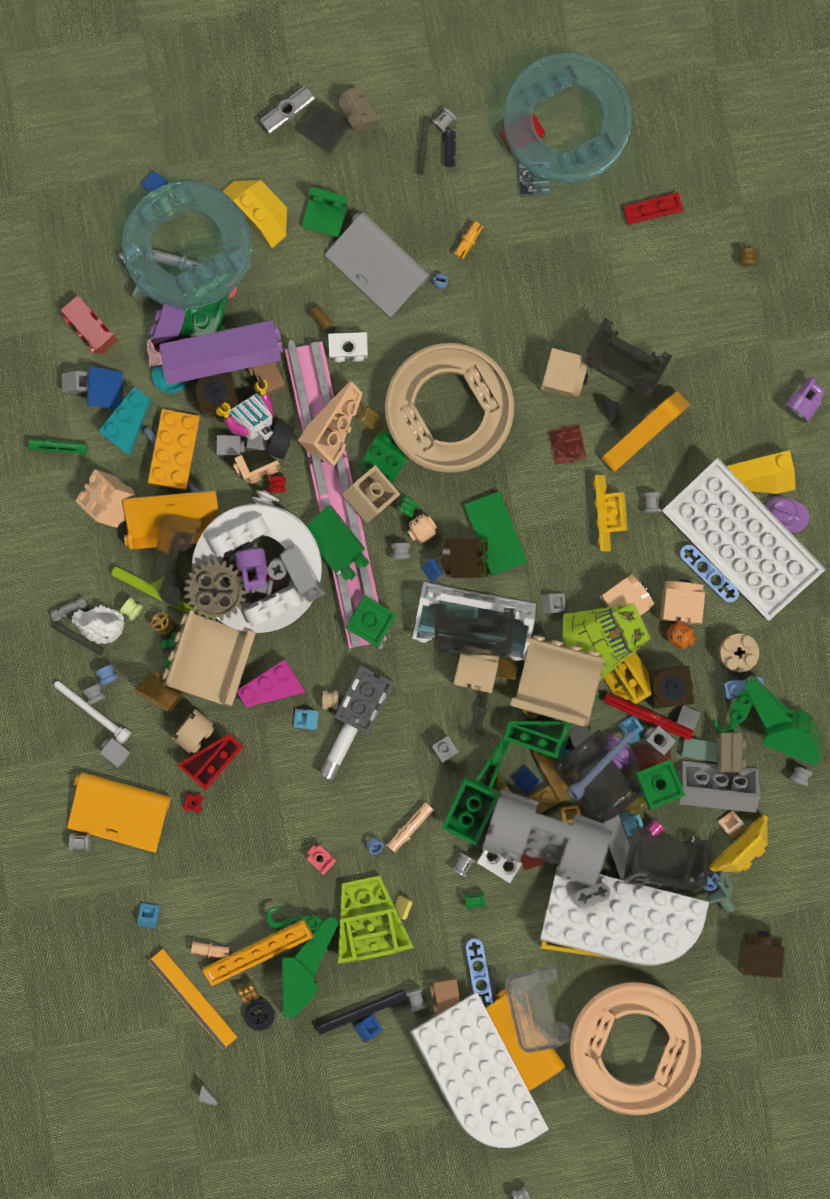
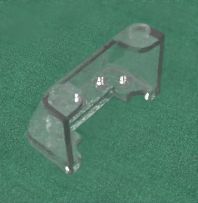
M556 963L523 971L506 979L505 987L520 1048L525 1052L557 1048L571 1041V1026L566 1022H555L547 988L548 984H552L558 979Z

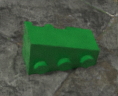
M509 721L503 740L554 758H562L573 723L566 721Z

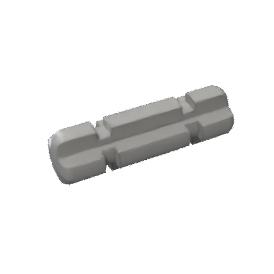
M80 598L76 602L60 607V610L52 611L50 614L54 621H58L62 617H67L77 612L78 609L86 608L88 605L84 598Z

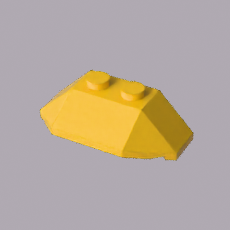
M262 180L233 181L220 193L271 249L286 237L287 207Z
M636 652L631 654L604 677L613 694L630 700L635 704L652 694L649 672Z
M761 814L707 868L712 872L746 871L752 865L751 861L755 857L759 858L766 851L765 847L768 843V817Z

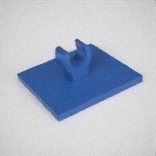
M89 367L87 405L117 409L121 404L123 372Z

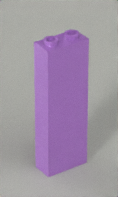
M273 320L160 344L163 372L167 385L281 361L280 353L283 352L281 341L277 340L281 339L279 327L275 328Z

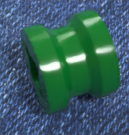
M402 496V502L396 507V510L412 518L414 516L413 512L418 508L419 504Z

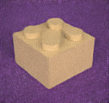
M375 465L342 495L364 521L368 523L395 500L400 493Z

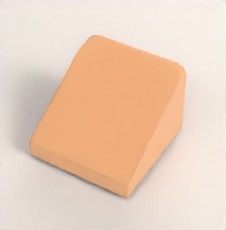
M733 810L718 821L719 825L731 839L737 837L747 828Z

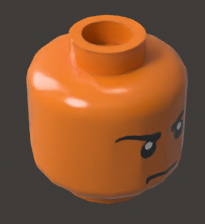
M683 622L672 623L666 634L668 642L682 650L687 646L691 647L696 639L694 628Z

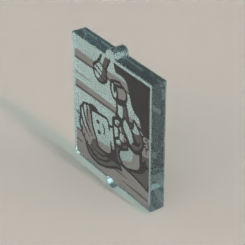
M533 160L532 162L518 163L520 196H533L536 198L541 195H551L550 161L536 162Z

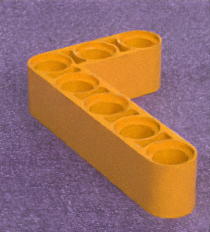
M679 391L675 392L601 459L615 472L671 421L686 410L690 403Z

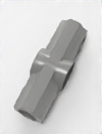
M303 86L288 99L282 100L279 106L260 119V123L271 134L287 121L294 119L296 114L312 103L315 98L309 89ZM289 106L292 108V111L289 114H285L282 112L284 107Z

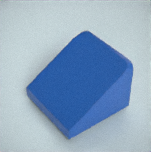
M153 170L141 185L156 197L168 182Z
M430 559L421 567L430 582H434L443 575L442 570L434 559Z
M373 1014L367 1016L353 1027L363 1042L371 1040L383 1030Z

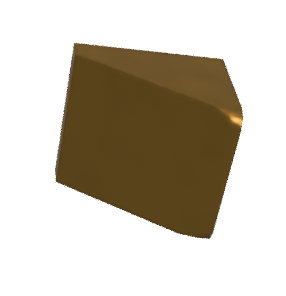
M499 658L496 677L516 680L518 661Z
M579 805L560 808L562 822L572 825L575 814L581 816Z

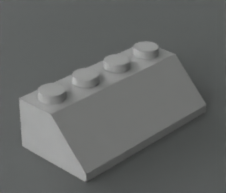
M682 761L680 783L686 796L679 798V804L756 813L760 799L759 769L746 767L742 773H718L717 764Z

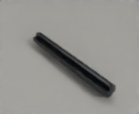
M403 989L320 1022L316 1024L317 1032L319 1035H322L405 1001L407 999L405 991Z

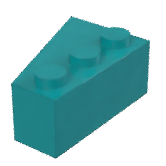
M134 387L99 432L132 457L152 400Z

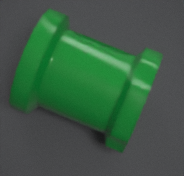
M484 891L472 895L464 894L467 911L470 908L476 907L486 908Z

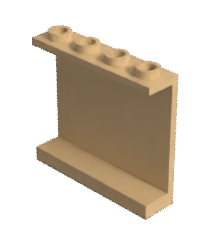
M190 610L182 616L180 625L183 626L181 632L176 634L174 643L177 644L175 650L170 652L168 661L171 663L169 669L166 668L163 673L162 679L165 680L163 685L230 707L233 705L255 632L249 630L244 632L216 621L213 622L210 619L205 620L204 617H199L193 614L194 611Z
M539 635L527 638L526 642L530 644L517 697L512 698L511 706L580 726L588 725L605 657L600 656V652L581 651L582 648L579 646L570 645V648L563 646L561 641L552 640L551 643L545 641V637Z

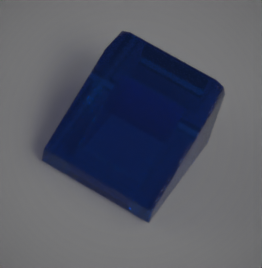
M523 765L511 776L526 794L541 782L526 765Z

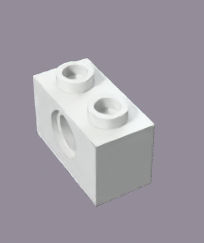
M367 332L328 334L329 358L333 359L334 362H345V359H353L354 362L364 361V358H368ZM350 343L354 346V349L351 352H345L343 346Z

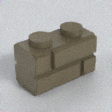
M361 87L348 89L336 99L354 132L367 130L379 120L366 96H364Z
M742 733L717 734L718 773H742L743 769L746 768V758L743 757V750L746 749V738H743Z

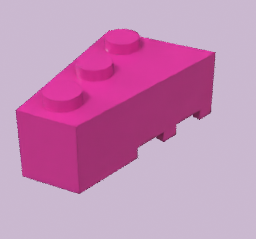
M286 660L237 690V694L246 707L306 693V690Z

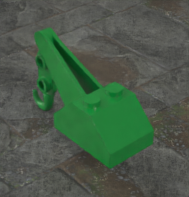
M754 676L746 679L745 690L737 694L730 709V723L728 727H719L717 724L718 720L714 719L713 726L717 732L732 733L736 726L746 719L754 704L764 724L763 746L817 766L821 759L822 736L813 716L803 710H789Z
M501 738L477 780L468 776L465 777L441 829L471 844L477 845L501 792L493 789L492 786L510 742ZM491 764H497L490 785L487 786L480 783Z
M276 906L269 909L266 915V921L270 927L282 930L304 919L311 932L314 933L313 938L306 942L295 957L282 958L283 1017H296L315 997V992H318V980H314V975L338 926V922L333 917L322 921L317 916H293L284 921L275 922L272 919V914L274 911L279 910V907Z

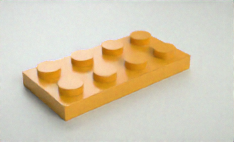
M162 409L148 484L186 491L200 416Z

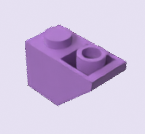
M163 303L161 311L157 310L154 321H157V323H153L150 330V335H153L151 343L157 344L179 336L186 310Z

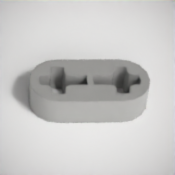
M599 883L594 887L590 886L576 893L574 903L581 909L602 903L609 898L610 888L604 883ZM598 888H601L602 891H606L604 897H602L601 895L594 896V894L599 891ZM580 895L591 897L586 900V904L578 901L581 897Z

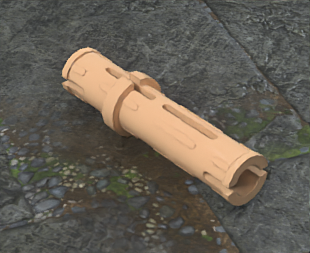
M424 802L401 829L397 830L398 833L387 846L396 853L406 840L409 841L411 839L410 836L434 809Z

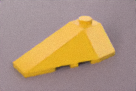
M790 450L727 466L752 492L779 494L796 489L795 471Z

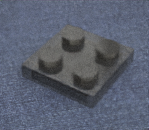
M321 100L301 127L299 133L330 155L351 125L344 116Z

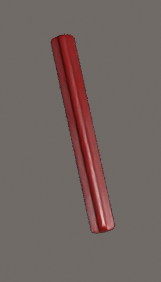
M607 693L604 697L603 702L652 725L660 726L662 729L686 740H690L693 735L692 729L613 694Z

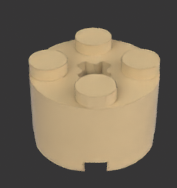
M746 634L729 635L721 642L718 648L720 663L732 672L750 670L757 664L759 658L757 643ZM737 648L742 651L740 658L734 654Z
M197 709L193 710L194 716L190 713L177 729L176 735L173 734L171 737L174 742L188 753L193 752L194 754L200 748L203 737L207 739L214 731L213 722Z

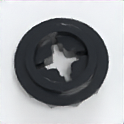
M263 999L253 1000L246 1006L244 1011L246 1024L251 1029L257 1031L269 1028L275 1018L273 1007ZM260 1007H262V1013L267 1016L261 1017L259 1023H257V1016L251 1013L258 1012Z

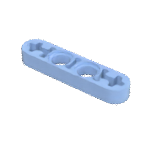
M686 545L681 548L679 553L681 560L723 601L730 603L737 600L739 596L738 589L694 546ZM691 549L693 551L692 556L697 558L698 555L700 559L692 565L690 562L693 560L690 557H684L686 554L684 550L688 551ZM699 562L707 564L706 572L701 573L697 570ZM713 575H718L721 578L720 585H712L711 577ZM725 582L728 584L725 588L729 591H734L733 599L731 597L726 598L727 593L723 589L721 592L718 591Z
M471 938L466 944L473 991L478 994L489 992V995H485L486 1002H490L491 1005L493 998L484 946L480 939ZM472 942L480 945L477 948L478 955L482 954V957L470 958V956H474L473 949H469V946H472ZM475 961L483 963L484 967L481 971L473 969L472 965ZM478 980H484L487 983V987L484 990L476 988Z

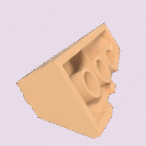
M350 381L307 425L298 442L311 454L331 466H335L344 452L346 446L344 441L347 433H350L352 428L349 427L352 416L356 415L363 393Z

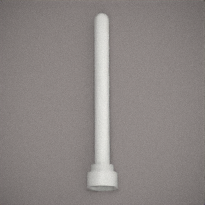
M60 681L54 682V687L113 732L119 743L123 744L129 738L131 732L128 729L116 726Z

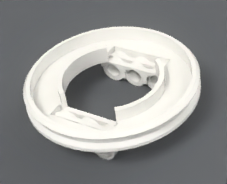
M247 504L222 513L208 525L195 547L192 572L196 573L194 570L195 566L201 568L200 563L202 561L208 565L209 559L212 560V563H215L216 559L219 558V562L222 564L225 552L234 550L244 543L251 542L261 535L277 540L285 549L290 546H298L305 555L319 582L321 580L322 563L319 548L313 535L297 517L286 510L272 505ZM209 576L202 577V581L205 584L212 582ZM222 577V584L227 585L224 577ZM291 578L288 587L270 596H266L254 603L247 600L239 601L243 607H236L238 613L234 614L231 612L230 619L226 615H224L223 621L220 620L219 616L216 619L229 627L244 632L248 630L255 633L270 632L293 623L309 608L313 601L309 603L299 594ZM214 586L213 589H204L202 587H199L200 591L214 590L215 594H218V592L220 591L217 589V586ZM231 589L222 590V591H228V592H231V593H232ZM208 595L201 596V600L204 603L211 602ZM227 596L220 597V601L223 604L230 603V599Z

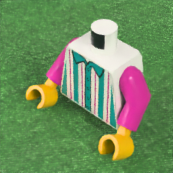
M261 380L262 389L259 388L257 382L254 384V389L260 392L261 395L255 394L231 410L227 403L221 404L224 412L220 407L216 409L217 415L224 416L223 420L232 433L246 436L248 439H254L258 435L264 440L271 438L273 431L270 428L274 413L270 396L265 391L268 386L265 380Z

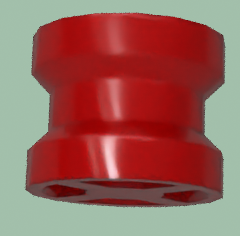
M269 476L268 482L270 486L268 487V493H286L285 482L287 477Z

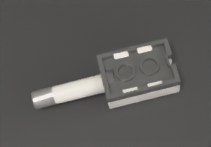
M363 666L359 667L334 717L344 722V725L320 771V775L329 780H333L358 730L368 735L370 734L395 684L382 676L380 679L374 677V672Z

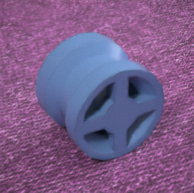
M113 664L95 672L96 676L100 678L101 686L119 679L114 674Z
M711 870L703 871L699 875V884L706 890H714L719 885V877Z

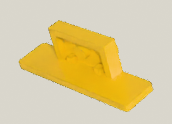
M595 475L593 487L596 491L595 508L598 513V518L596 519V525L599 529L598 546L601 552H610V532L628 531L625 492L607 494L606 476Z

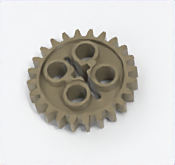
M219 558L216 559L215 563H212V560L209 559L208 565L202 561L200 563L201 568L198 566L194 567L196 573L190 571L189 576L192 579L187 578L185 581L190 584L184 587V590L189 591L185 598H191L187 604H194L192 611L198 609L199 617L204 613L205 620L212 616L213 622H215L217 616H219L220 620L223 621L224 615L230 619L231 612L234 614L238 613L236 607H243L239 601L243 602L246 600L242 596V594H247L246 590L242 589V587H245L244 582H241L243 575L238 576V569H232L233 563L229 567L226 566L227 560L220 564ZM209 576L212 582L205 584L202 581V577ZM228 577L231 580V584H222L221 578ZM214 586H217V589L220 591L218 592V594H215L214 590L200 591L199 587H202L204 589H213ZM228 589H232V590H233L232 593H231V592H228V591H222V590H228ZM208 595L211 602L204 603L201 600V596ZM227 596L230 599V603L223 604L220 601V597Z

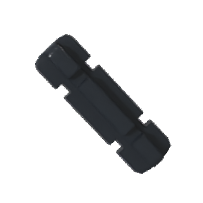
M446 130L445 139L447 141H445L444 156L446 157L444 159V166L452 168L455 167L456 160L454 159L456 157V141H454L456 139V131Z

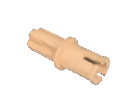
M192 942L191 954L205 955L208 958L210 956L219 958L229 956V947L212 945L211 942L210 944Z

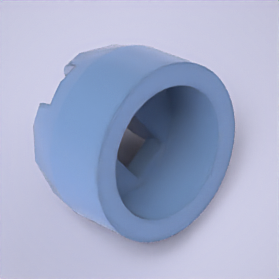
M438 273L433 278V284L437 289H444L448 285V278L445 274ZM436 278L443 279L446 281L445 283L441 281H436Z
M372 837L370 841H367L366 846L371 854H378L382 851L383 843L378 838Z

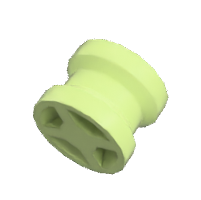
M130 597L122 606L120 613L126 614L128 619L133 621L141 612L143 606L136 604L135 600Z

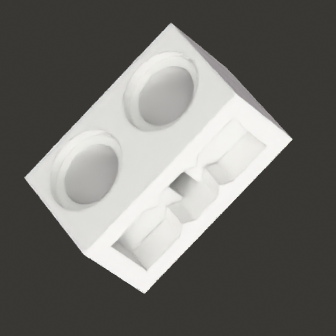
M483 850L477 863L510 883L522 862H513V869L506 871L503 869V864L507 861L505 858L498 855L495 860L490 861L487 859L488 851Z

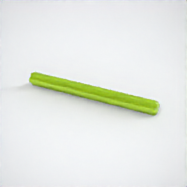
M114 567L111 575L185 614L190 610L192 611L194 607L119 567ZM197 609L193 614L198 615L199 610Z

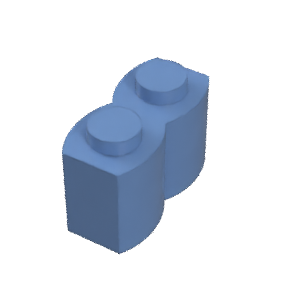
M756 677L764 685L763 678ZM747 678L742 681L731 680L723 683L724 698L729 700L736 699L737 694L745 690Z

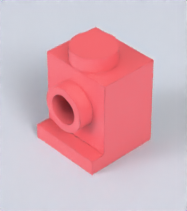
M321 844L318 847L314 845L307 852L309 855L307 860L323 875L337 861ZM318 855H322L324 857V860L322 862L317 861L316 858Z

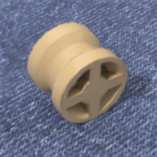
M323 691V710L328 708L339 709L338 691L333 693Z

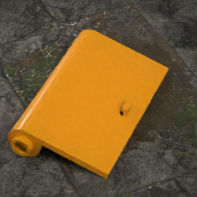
M216 491L123 499L128 535H124L125 546H129L130 550L197 544L204 530L219 516Z
M84 772L76 776L74 786H77L67 828L156 853L171 797Z
M503 989L496 995L498 997L496 1001L486 1007V1010L528 1091L560 1072L565 1067V1064L511 989L508 991Z

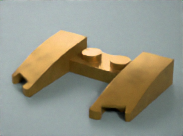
M534 751L532 753L551 784L528 797V799L538 802L536 813L540 814L569 798L570 795L567 793V789L572 785V782L558 758L539 755V752ZM498 772L496 776L498 779L492 788L499 792L504 790L511 793L500 772Z

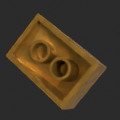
M155 671V673L149 672L133 693L166 711H174L184 692L163 685L165 681L162 679L163 674Z

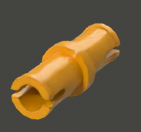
M473 221L467 233L462 235V241L453 254L464 260L471 246L475 245V240L484 227L478 222Z

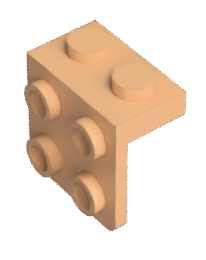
M242 455L236 457L237 463L233 464L239 477L243 476L245 482H250L251 484L260 481V477L268 474V476H272L278 473V469L281 468L279 461H275L250 472Z

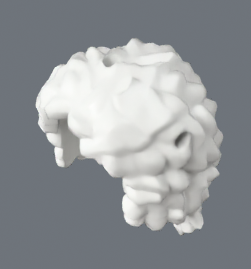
M102 605L99 608L96 606L87 612L78 610L74 612L71 620L81 631L82 635H85L87 639L97 644L113 643L122 634L125 624L124 616L121 613Z

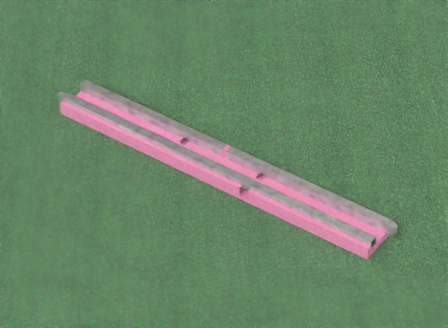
M290 340L288 343L289 348L285 349L301 427L304 432L307 425L334 398L323 342H314L311 345L296 348L293 340ZM344 449L335 466H331L307 451L320 512L327 505H332L365 547L362 554L370 562L360 515L342 495L353 485L346 449ZM353 562L350 567L356 573V576L352 580L348 579L346 581L341 573L336 574L333 571L345 627L364 595L379 603L370 563L365 568L362 566L358 568ZM345 629L349 648L371 644ZM383 641L381 642L379 649L383 648Z

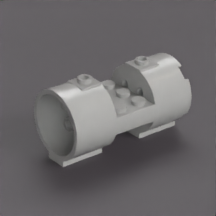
M501 790L482 850L500 855V857L505 858L509 862L519 863L522 853H526L530 857H538L548 863L559 864L556 876L561 877L563 880L577 881L594 887L607 852L612 826L576 814L572 825L537 814V801Z

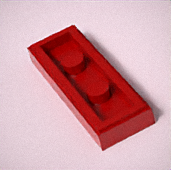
M679 192L626 205L623 206L627 225L629 226L683 212V206Z

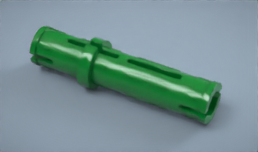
M30 438L28 443L30 451H45L49 454L50 452L86 455L88 448L87 443L51 440V438L46 440Z

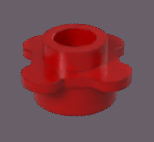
M190 792L186 793L183 809L185 811H195V813L201 812L203 796L201 794L192 795Z

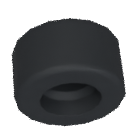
M277 421L273 428V434L269 439L266 454L284 459L293 436L294 427Z

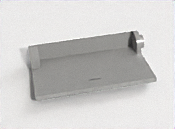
M358 212L351 219L353 223L328 250L325 256L391 318L414 291L419 289L428 280L430 274L365 212L362 214Z

